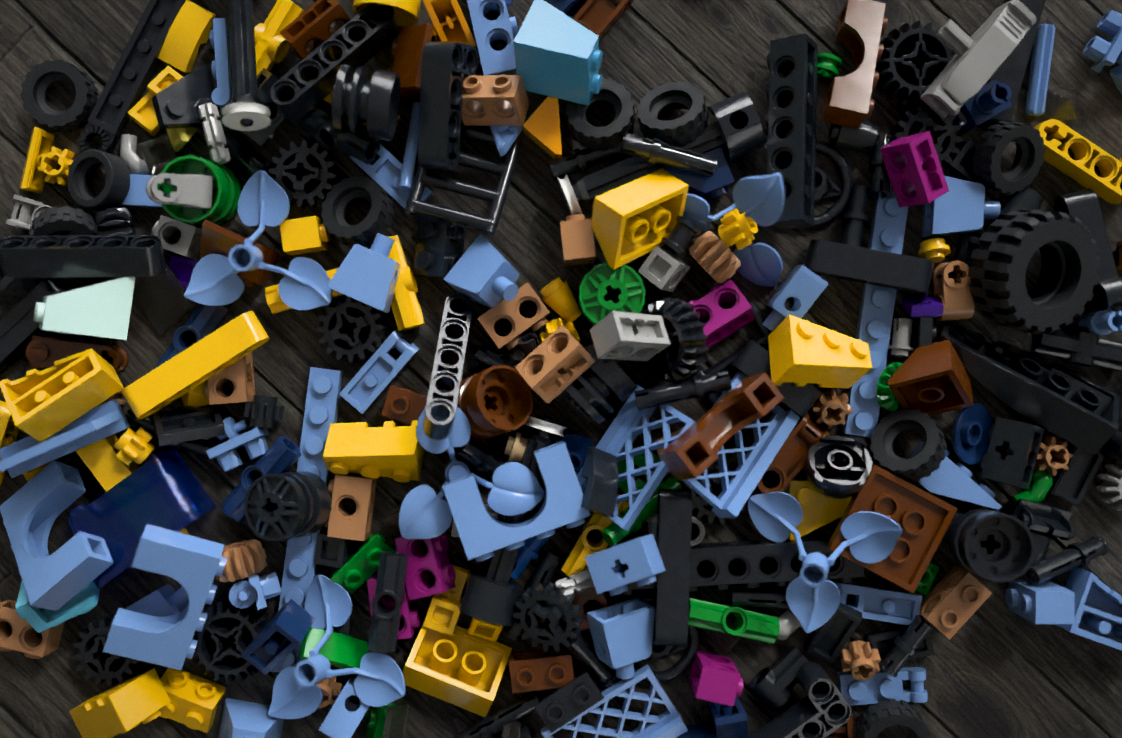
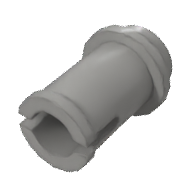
M906 318L893 319L892 345L888 348V350H891L890 356L908 358L910 352L914 351V348L911 347L912 324L914 320Z

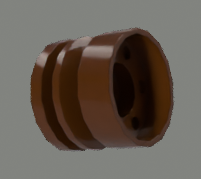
M495 365L461 381L457 407L462 410L470 423V438L484 440L516 430L525 424L532 413L533 396L531 387L515 368L506 365Z

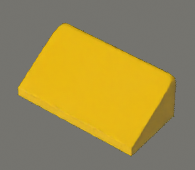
M34 127L32 130L20 189L41 194L46 173L37 169L41 166L42 158L40 154L51 152L55 136L37 127Z

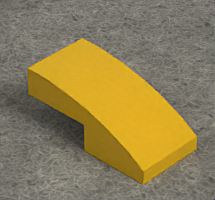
M186 0L169 29L158 59L185 73L191 72L200 44L207 43L216 14L190 0Z
M168 65L147 85L149 92L127 112L129 117L154 137L161 129L159 128L152 98L158 92L184 77Z
M455 565L452 566L456 574L454 581L456 587L433 595L423 624L424 627L450 636L454 633L461 613L458 603L469 571Z

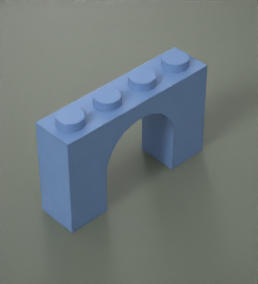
M561 441L533 451L544 482L545 496L539 511L524 522L506 523L492 516L484 505L473 473L443 483L442 488L468 560L475 558L477 562L484 561L493 557L495 550L506 547L507 551L517 549L525 545V539L536 536L537 540L547 538L555 534V528L566 525L567 529L574 528L585 523L584 518L591 516L589 510L581 508L584 496L565 442Z
M55 460L0 506L3 524L7 530L11 549L14 552L19 568L18 571L22 577L30 605L53 611L59 610L113 564L105 539L79 531L56 552L49 555L48 536L53 523L67 507L86 492L78 469Z
M147 524L131 567L175 579L186 590L189 604L180 612L165 617L150 616L118 608L103 652L182 670L185 658L192 659L198 642V640L193 639L195 631L202 632L208 614L202 612L205 603L212 604L217 585L212 584L215 575L222 576L227 561L226 557H222L224 544Z

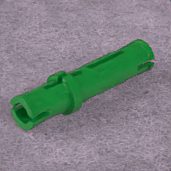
M670 476L656 488L628 531L622 529L615 522L602 529L601 535L606 543L614 547L632 531L637 532L642 527L641 524L657 512L659 489H682L677 479ZM629 508L621 511L619 517L623 519Z

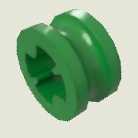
M818 53L817 76L827 79L838 77L839 71L837 68L842 66V59L833 54Z

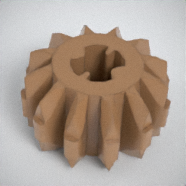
M706 231L689 248L690 255L718 283H723L730 279L741 266L737 256L713 232Z
M245 539L225 545L222 557H226L227 561L222 576H216V578L224 583L228 581L234 582L260 573L267 566L265 559L267 556L261 541Z

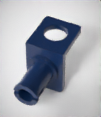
M995 79L984 85L973 97L969 98L960 108V111L966 117L967 123L961 120L959 113L953 120L955 125H961L962 128L959 132L964 134L1011 107L1012 104L1009 100L1011 97L1010 87Z

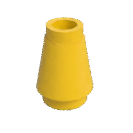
M557 277L539 291L543 296L542 300L566 322L574 321L582 314L567 282H563L560 277Z

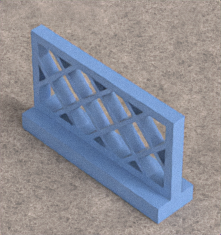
M741 371L737 372L732 378V389L747 377ZM723 391V393L721 394L716 403H718L730 391ZM777 404L770 410L773 414L767 423H760L758 419L742 428H753L754 443L751 447L744 448L741 430L734 434L736 449L724 450V445H722L717 452L719 457V474L708 475L706 469L697 478L682 481L713 507L711 511L719 518L737 517L800 419L792 410L785 411ZM737 452L739 466L735 472H727L725 453ZM708 478H721L722 492L718 498L710 492Z
M637 385L638 388L635 391L643 390L644 388ZM634 392L629 396L596 446V448L616 456L617 464L619 461L626 459L627 472L618 474V482L628 480V493L617 496L614 516L608 517L626 531L630 529L669 470L663 460L655 464L653 463L652 451L663 447L666 449L695 423L694 420L668 404L659 406L661 407L662 419L650 423L649 418L657 406L638 411ZM679 421L686 423L679 435L671 437L670 424ZM663 427L664 440L652 443L651 430ZM643 433L644 446L633 449V442L639 434ZM645 453L646 466L634 470L633 457ZM582 467L577 475V479L584 496L588 479L581 477ZM647 474L648 482L644 488L636 490L635 477ZM629 500L630 509L622 519L618 516V503Z
M116 398L91 409L42 443L28 436L1 448L0 472L7 469L11 478H14L131 426Z
M648 664L635 671L634 677L622 679L602 691L604 699L551 733L547 726L541 728L544 738H554L552 734L560 729L572 730L570 738H576L578 731L592 733V738H598L599 735L611 736L613 738H677L688 731L680 712L673 705ZM648 677L651 682L648 694L635 692L636 683ZM615 696L625 698L622 710L607 708L608 701ZM631 699L646 701L643 713L628 711ZM652 702L665 704L668 708L657 716L649 714ZM588 712L598 714L595 726L580 724L582 716ZM604 715L619 717L616 729L601 727ZM625 719L640 721L639 726L634 730H622Z

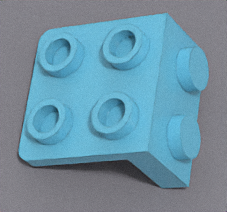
M102 573L57 611L31 606L22 580L15 605L16 612L21 619L26 620L38 633L51 627L59 626L64 621L77 615L88 613L98 604Z

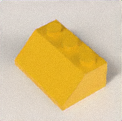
M659 169L595 197L591 226L609 267L614 270L653 251L655 246L661 247L664 245L661 242L662 238H667L677 224L676 218L678 215L683 217L689 188L688 184L665 170Z
M422 625L402 672L405 685L486 717L495 698L512 648L497 641L493 642L467 633V629L457 625L452 636Z

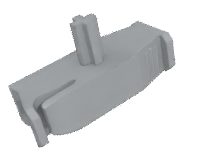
M1010 0L996 8L971 37L950 19L939 29L937 35L957 54L920 98L942 119L949 115L956 116L962 105L983 87L1015 49L1030 27L1037 21L1036 16L1019 0Z

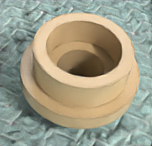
M517 432L515 438L509 436L504 454L509 455L508 462H513V460L521 462L528 439L521 437V433Z

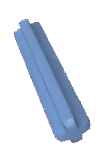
M1040 24L1034 39L1025 114L1028 116H1040L1045 112L1056 29L1052 24Z

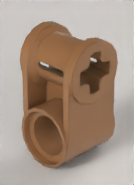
M962 261L940 263L933 269V296L944 305L943 315L935 317L937 321L970 319L973 316L974 300L969 287L971 277L968 276V265ZM948 272H953L954 278H949Z

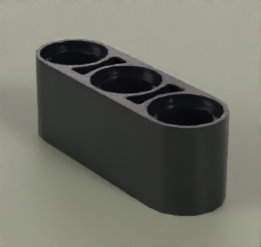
M748 340L730 365L747 377L766 372L772 380L769 352L756 342ZM784 382L781 386H776L784 397L779 403L788 410H792L802 419L822 394L811 383H807L804 387H797L795 383Z

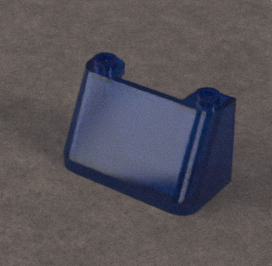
M158 448L151 452L145 459L146 464L91 504L82 503L69 512L71 518L67 521L72 536L82 531L104 538L109 549L113 564L93 580L98 589L118 579L132 568L131 566L141 536L147 524L180 532L190 526L200 516H205L217 507L174 448L164 452Z

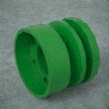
M188 155L175 158L162 170L161 173L199 174L213 177L211 209L161 204L164 210L176 220L202 225L205 219L217 225H222L232 219L237 213L238 199L242 191L241 183L235 173L225 165H217L210 160ZM164 182L157 185V190L163 191V197L171 192V188L165 186Z
M608 262L595 266L585 275L579 289V306L583 316L590 324L595 326L612 311L640 314L645 304L646 290L641 277L633 268L623 265L613 270L609 267ZM607 288H610L611 291H619L618 303L614 304L612 300L607 302L604 300Z

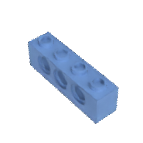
M467 0L483 74L516 75L513 36H517L518 27L515 16L509 17L507 6H511L512 1ZM494 10L500 13L499 18L491 21L485 18L489 11ZM497 40H503L507 43L506 48L501 51H496L491 46Z

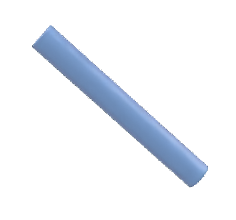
M419 102L413 103L399 183V189L402 191H410L413 182L418 152Z

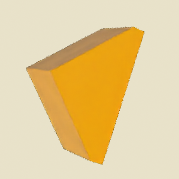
M422 0L441 42H459L474 47L477 46L457 0Z
M548 96L523 124V131L555 160L562 158L558 98Z

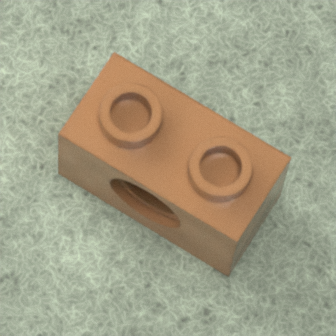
M348 473L347 475L335 474V479L331 478L328 490L332 497V509L329 519L324 527L328 528L327 537L365 541L369 538L377 479L366 478L361 474ZM345 498H351L355 501V513H349L344 509L343 502Z

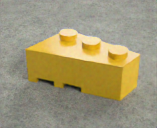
M790 314L768 336L771 378L775 386H781L784 382L795 383L797 387H804L807 383H813L824 388H850L872 369L868 343Z
M92 348L54 361V366L42 371L37 369L29 370L23 378L14 381L9 379L0 381L1 391L15 425L40 443L124 388L114 367Z
M412 420L411 426L395 427L394 421H384L383 427L368 428L367 422L331 423L323 453L326 469L338 475L355 473L370 479H377L381 476L392 478L398 482L419 481L425 449L418 442L416 435L418 420Z
M155 668L91 697L71 709L69 713L82 738H113L117 734H124L132 730L140 722L144 725L161 715L159 709L170 703L171 700Z

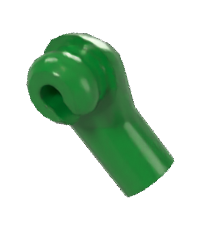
M1034 470L1031 479L1033 482L1032 487L1029 490L1012 496L1014 506H1016L1019 499L1036 503L1043 501L1053 484L1052 476L1047 475L1046 470Z

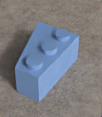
M1076 567L1071 569L1065 588L1075 592V624L1055 625L1071 633L1122 651V596L1106 586L1093 573Z

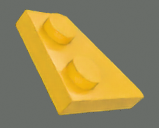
M792 480L787 489V493L798 500L803 510V519L795 527L799 531L800 537L842 517L852 499V496L846 499L825 497L814 489L809 480ZM790 532L788 539L795 540L794 535Z

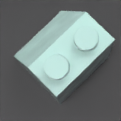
M119 277L44 296L42 303L36 302L33 321L39 322V328L42 330L127 340L135 277Z

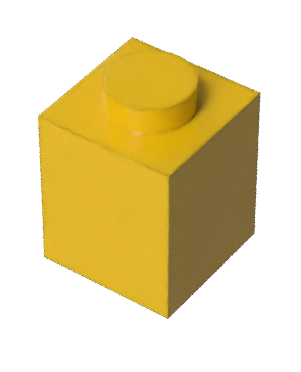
M310 216L285 220L279 225L284 253L292 256L327 250L326 242L330 241V233L324 227L323 220L319 217Z

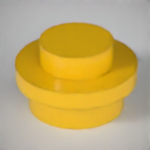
M943 238L925 240L920 243L918 257L931 260L934 263L941 262L951 252L950 246L946 245V240Z

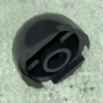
M834 435L820 438L819 442L821 443L812 445L807 456L806 474L810 484L820 494L833 499H846L859 493L869 480L872 470V459L869 452L865 448L862 451L859 447L855 446L856 441L848 437Z

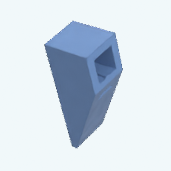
M921 441L906 459L918 455L923 448L924 442ZM945 450L946 456L944 461H941L940 467L931 473L932 475L927 478L926 476L920 478L918 481L910 480L918 488L928 492L997 510L1002 507L993 499L996 494L982 483L979 485L970 478L973 474L961 463L955 465L947 457L950 454L947 450Z

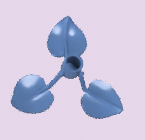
M257 171L243 187L238 199L237 208L242 223L247 226L259 225L258 229L249 238L244 240V245L234 246L230 250L228 257L221 254H208L201 258L193 269L184 296L196 303L208 306L231 304L238 300L244 291V282L237 274L240 271H254L260 268L284 275L279 282L278 291L282 301L290 308L310 310L329 305L332 301V289L327 287L330 279L318 262L307 257H296L291 261L288 270L264 263L261 250L253 245V242L264 232L265 225L276 227L282 224L290 211L289 198L284 189L265 171Z
M781 173L766 176H750L741 179L733 188L734 203L715 215H709L710 206L706 200L698 195L687 193L683 217L702 231L700 233L701 236L706 231H709V222L720 219L724 214L735 208L738 209L740 214L745 212V217L751 216L757 225H773L781 217L784 207V186ZM752 242L751 245L741 250L737 248L734 250L733 253L740 260L741 264L737 270L744 278L760 286H777L783 271V263L776 249L765 243L753 245Z
M425 406L417 422L416 435L420 445L431 453L439 454L448 450L450 460L444 468L446 477L444 483L471 474L467 463L462 459L456 458L453 447L466 445L470 439L471 427L466 415L457 407L451 434L445 439L434 440L429 438L423 430ZM440 417L433 418L436 421H445ZM507 462L496 468L492 476L493 483L474 474L477 483L491 489L487 498L489 506L495 512L502 515L513 516L525 513L534 508L544 497L545 492L534 474L526 466L517 462ZM420 485L406 495L399 512V529L402 537L405 539H431L440 536L449 528L452 522V513L448 502L442 499L445 495L443 488L436 495L432 487Z
M777 491L752 495L748 499L750 517L764 537L780 543L787 540L790 532L794 535L799 551V560L803 564L800 570V577L791 581L786 589V601L806 633L812 632L824 625L839 607V589L834 582L827 580L829 567L834 564V561L842 551L850 546V552L857 560L865 563H877L891 554L902 534L901 527L885 515L871 511L856 512L842 522L841 533L846 540L837 547L830 557L826 558V556L818 552L807 555L800 533L795 528L803 519V510L797 499L788 493Z
M316 575L307 591L305 611L315 618L311 628H326V632L315 648L309 651L310 658L299 662L296 666L284 668L277 675L268 715L280 719H299L311 715L319 708L323 698L322 690L316 683L333 676L348 674L358 675L354 681V690L359 700L368 706L381 707L404 697L406 688L403 673L398 664L385 653H366L361 658L360 668L353 667L332 670L329 660L325 656L319 655V651L333 632V626L340 627L349 620L352 613V601L344 587L332 582L324 575Z

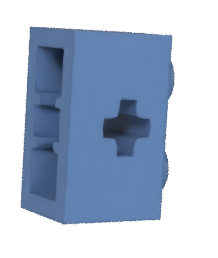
M653 533L585 557L597 594L609 590L610 595L614 596L628 591L627 584L636 581L638 587L657 581L655 574L666 571ZM627 563L629 569L625 570L623 564Z
M1026 579L1009 581V588L1005 592V600L1010 611L1035 624H1075L1074 591L1048 580L1038 586L1030 585Z

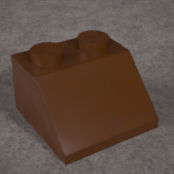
M425 23L400 28L399 38L395 37L393 40L392 56L395 59L393 68H388V71L398 72L400 75L401 99L420 102L423 48L428 41H439L433 24Z
M204 219L201 231L200 258L208 254H221L228 257L230 250L234 246L244 245L246 237ZM254 241L253 245L262 252L263 262L275 266L280 253ZM258 268L254 271H240L237 275L243 280L244 285L253 288L255 284L265 286L272 271Z
M949 339L917 348L888 380V386L903 409H918L920 412H926L931 416L973 406L970 375Z

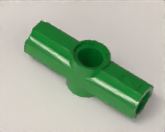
M689 597L688 626L774 644L779 635L780 625L776 616ZM729 613H732L735 617V625L731 629L726 625V617Z

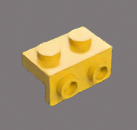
M168 668L160 680L171 702L159 709L161 712L160 717L169 718L186 725L190 729L208 733L214 722L217 705L225 694L226 687L184 670Z

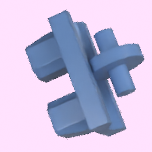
M1113 10L1106 12L1097 24L1098 29L1109 34L1108 38L1104 40L1097 35L1089 40L1082 52L1094 61L1090 69L1098 73L1106 65L1111 66L1115 62L1122 65V14Z
M227 417L223 420L225 435L217 437L219 440L227 437L230 440L206 450L209 459H217L224 472L230 471L243 465L237 449L245 446L251 460L261 457L268 450L264 437L270 434L266 427H256L241 434L242 430L249 427L247 421L244 419L236 423L232 417Z
M276 572L260 577L256 573L248 577L249 581L242 580L234 583L229 591V600L232 605L241 609L248 608L254 602H256L258 610L267 607L266 599L282 594Z

